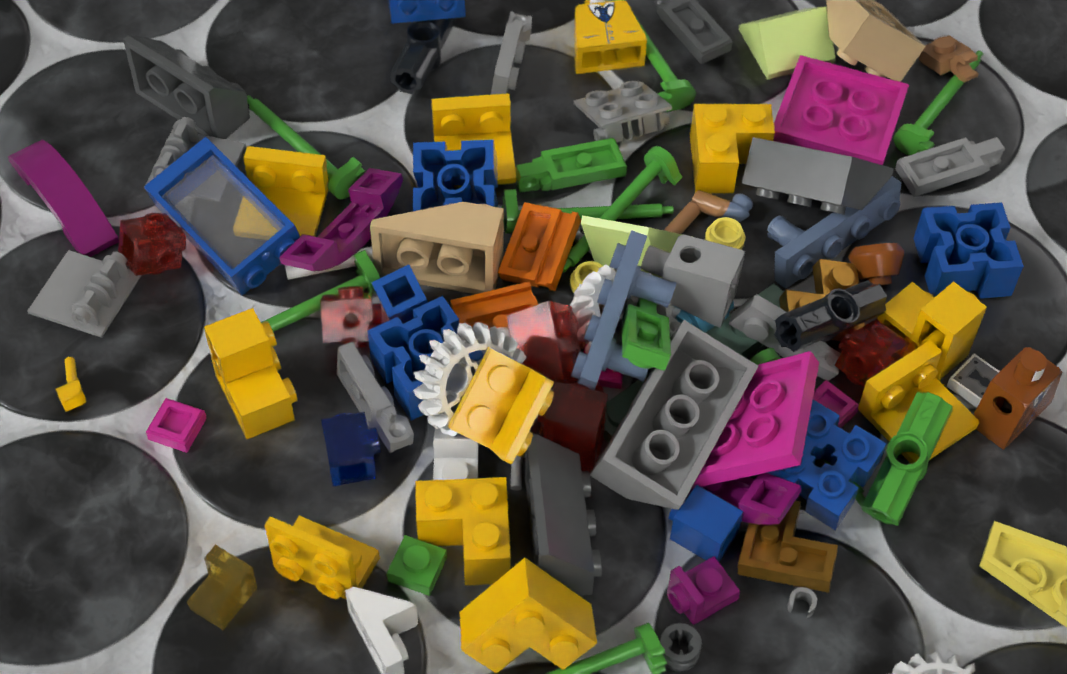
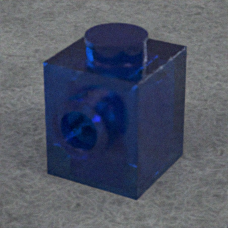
M365 412L354 414L340 413L332 418L321 419L333 487L376 479L373 454L381 453L377 428H368Z

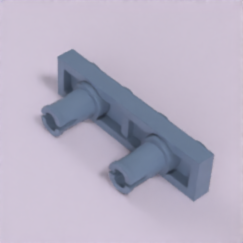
M892 176L863 210L846 207L844 215L833 212L806 231L796 227L782 215L775 217L768 225L767 231L769 233H767V236L783 247L775 251L774 280L785 289L799 279L806 278L813 271L812 267L819 259L828 260L835 258L841 250L857 239L864 238L870 230L885 220L892 219L900 208L901 181Z
M631 230L626 245L617 243L609 266L617 270L614 280L605 278L597 303L604 305L601 317L592 315L584 337L585 340L592 342L588 354L579 352L571 377L579 379L574 395L590 400L601 371L605 372L606 368L644 381L648 369L640 368L632 364L627 358L622 357V345L617 344L616 339L613 338L626 297L630 299L631 295L668 308L677 284L676 282H671L640 270L641 266L638 265L647 235Z

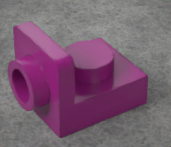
M714 556L686 572L680 566H677L670 572L667 589L668 599L673 608L680 614L684 612L693 625L739 599L740 590Z

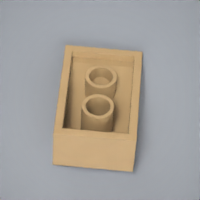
M826 0L829 38L839 48L837 55L853 66L858 61L866 65L865 70L869 74L884 78L888 77L891 80L901 82L926 46L882 4L875 0Z
M459 202L372 219L370 232L373 263L380 278L410 265L420 285L472 294L496 289L499 278L497 272L501 265L504 251V208L492 207L487 204Z

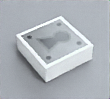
M973 354L950 377L946 387L977 408L989 383L1000 371L976 354Z

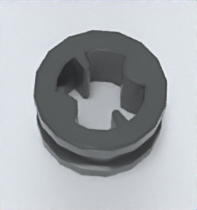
M684 623L672 624L665 628L660 638V643L665 650L663 656L667 663L664 666L679 672L687 671L694 667L699 660L702 640L700 634L695 628ZM677 640L678 645L680 640L689 644L688 654L683 655L682 650H680L679 655L671 651L672 641Z

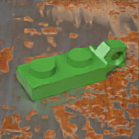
M609 138L541 151V156L533 159L532 162L516 165V183L520 192L536 191L540 188L543 191L556 190L626 176L627 166L616 140Z
M639 298L637 306L627 305L622 318V357L627 358L632 364L640 368L650 369L654 367L665 371L671 356L669 317L657 313L656 303Z

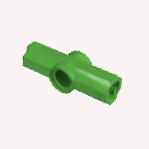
M917 392L897 434L888 442L887 455L862 505V510L872 516L873 519L887 525L893 524L898 526L918 482L927 473L929 459L953 411V406L944 401L942 397L929 392ZM903 452H913L919 456L915 463L909 465L901 464L896 460L898 455Z

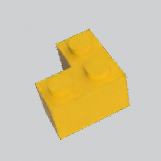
M694 104L690 143L695 193L698 190L707 193H734L739 164L747 163L752 138L774 140L775 130L771 104Z
M954 281L936 297L929 292H925L914 282H911L885 304L886 311L877 317L873 334L902 357L908 355L929 340L934 342L942 350L936 367L938 370L936 378L940 381L969 355L987 306L981 303L974 294L967 292Z
M251 308L204 326L215 376L246 439L294 421L292 403L298 401L297 395L288 377L281 379L278 373L281 365L273 346L277 345L269 322L261 323L254 309Z
M506 477L415 481L418 540L435 546L463 545L465 585L494 584L510 570L511 557Z
M527 558L522 559L460 611L462 652L496 674L529 647L564 670L597 644L592 604Z

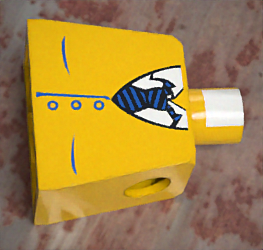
M585 0V4L575 7L574 52L576 74L645 66L647 38L627 1Z

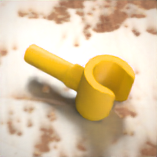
M67 357L64 360L67 384L56 388L57 395L65 412L82 406L87 402L77 377L76 363L73 357Z

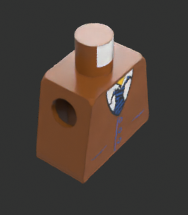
M1025 347L989 383L974 413V416L979 420L976 430L1004 450L1052 403L1062 375L1060 368L1046 359L1041 352L1031 347ZM1005 401L1011 404V413L1001 411Z

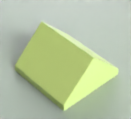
M826 7L806 8L739 25L740 33L767 80L793 74L800 55L832 64L835 63L836 56L833 41L829 38Z
M583 215L581 220L594 262H598L603 266L605 264L610 266L617 243L626 245L631 230L647 235L638 262L639 266H641L644 255L650 245L671 253L678 236L683 235Z

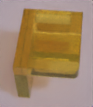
M215 544L204 557L209 576L189 598L187 603L190 610L224 630L257 590V584L252 566Z

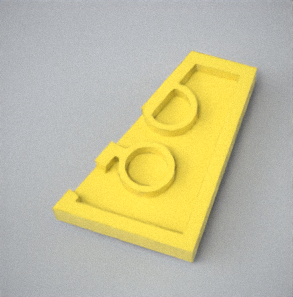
M994 521L979 566L1067 628V546Z

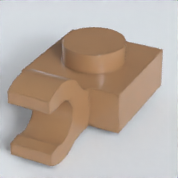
M950 35L939 37L932 43L925 45L926 47L919 55L920 62L940 75L951 71L962 82L978 77V72L973 70L969 64L978 60L977 54Z

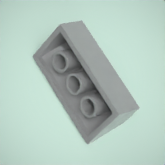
M683 320L670 337L671 356L665 371L652 367L590 473L591 477L626 499L676 510L681 508L758 368V365L686 320Z

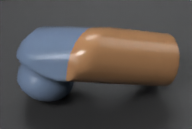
M698 190L693 195L691 201L698 205L700 211L717 218L728 217L738 222L750 216L748 212L753 207L752 200L741 193L734 195L731 202Z

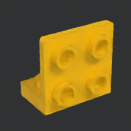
M509 93L432 99L434 142L445 141L448 151L461 150V141L494 140L497 154L498 184L515 183L516 168L510 131L511 104Z
M247 146L244 154L247 178L295 225L300 236L305 234L316 237L328 193L329 179L326 156ZM244 198L234 228L235 237L258 241L269 240L278 231Z
M931 340L868 379L858 406V410L890 441L897 434L917 392H929L942 397L944 401L953 406V411L930 459L974 431L979 424V420L936 378L938 374L936 367L942 350ZM913 452L901 453L910 464L915 463L919 459V456Z
M488 347L448 427L491 449L503 461L512 464L516 456L522 457L527 451L533 436L530 429L537 415L542 416L548 410L554 396V392L551 390L554 381Z
M300 515L293 526L273 517H269L265 523L273 565L277 572L292 581L302 579L315 585L322 594L333 599H339L340 597L346 599L345 590L357 587L362 589L380 559L378 549Z

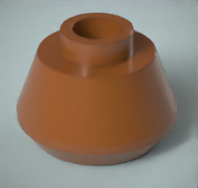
M898 243L871 244L853 248L848 257L850 263H853L857 268L858 279H867L876 285L892 284L891 276H897L900 273L905 250Z

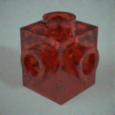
M148 213L144 217L120 220L118 252L126 257V265L136 276L160 274L166 270L181 268L182 251L186 248L185 233L166 213Z
M349 286L338 288V294L322 295L320 305L323 343L341 342L342 346L353 342L356 348L365 347L366 341H368L367 330L382 324L381 303L373 304V292L364 293L363 287ZM355 314L359 319L351 321L346 315Z
M875 319L858 330L852 328L847 332L839 344V349L842 352L834 366L844 372L851 382L865 387L868 379L900 360L910 343L878 319Z

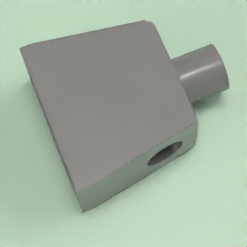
M680 235L671 253L650 245L644 255L641 269L661 276L665 280L677 283L670 301L671 305L721 328L736 295L745 251L688 235Z

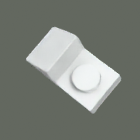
M435 428L433 436V480L478 478L479 443L459 433L454 437L445 435L441 432L440 428Z
M357 587L345 590L348 612L380 673L405 674L403 661L409 659L399 634L417 626V606L409 601Z

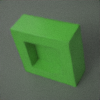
M405 535L387 571L388 582L430 596L447 560V550Z

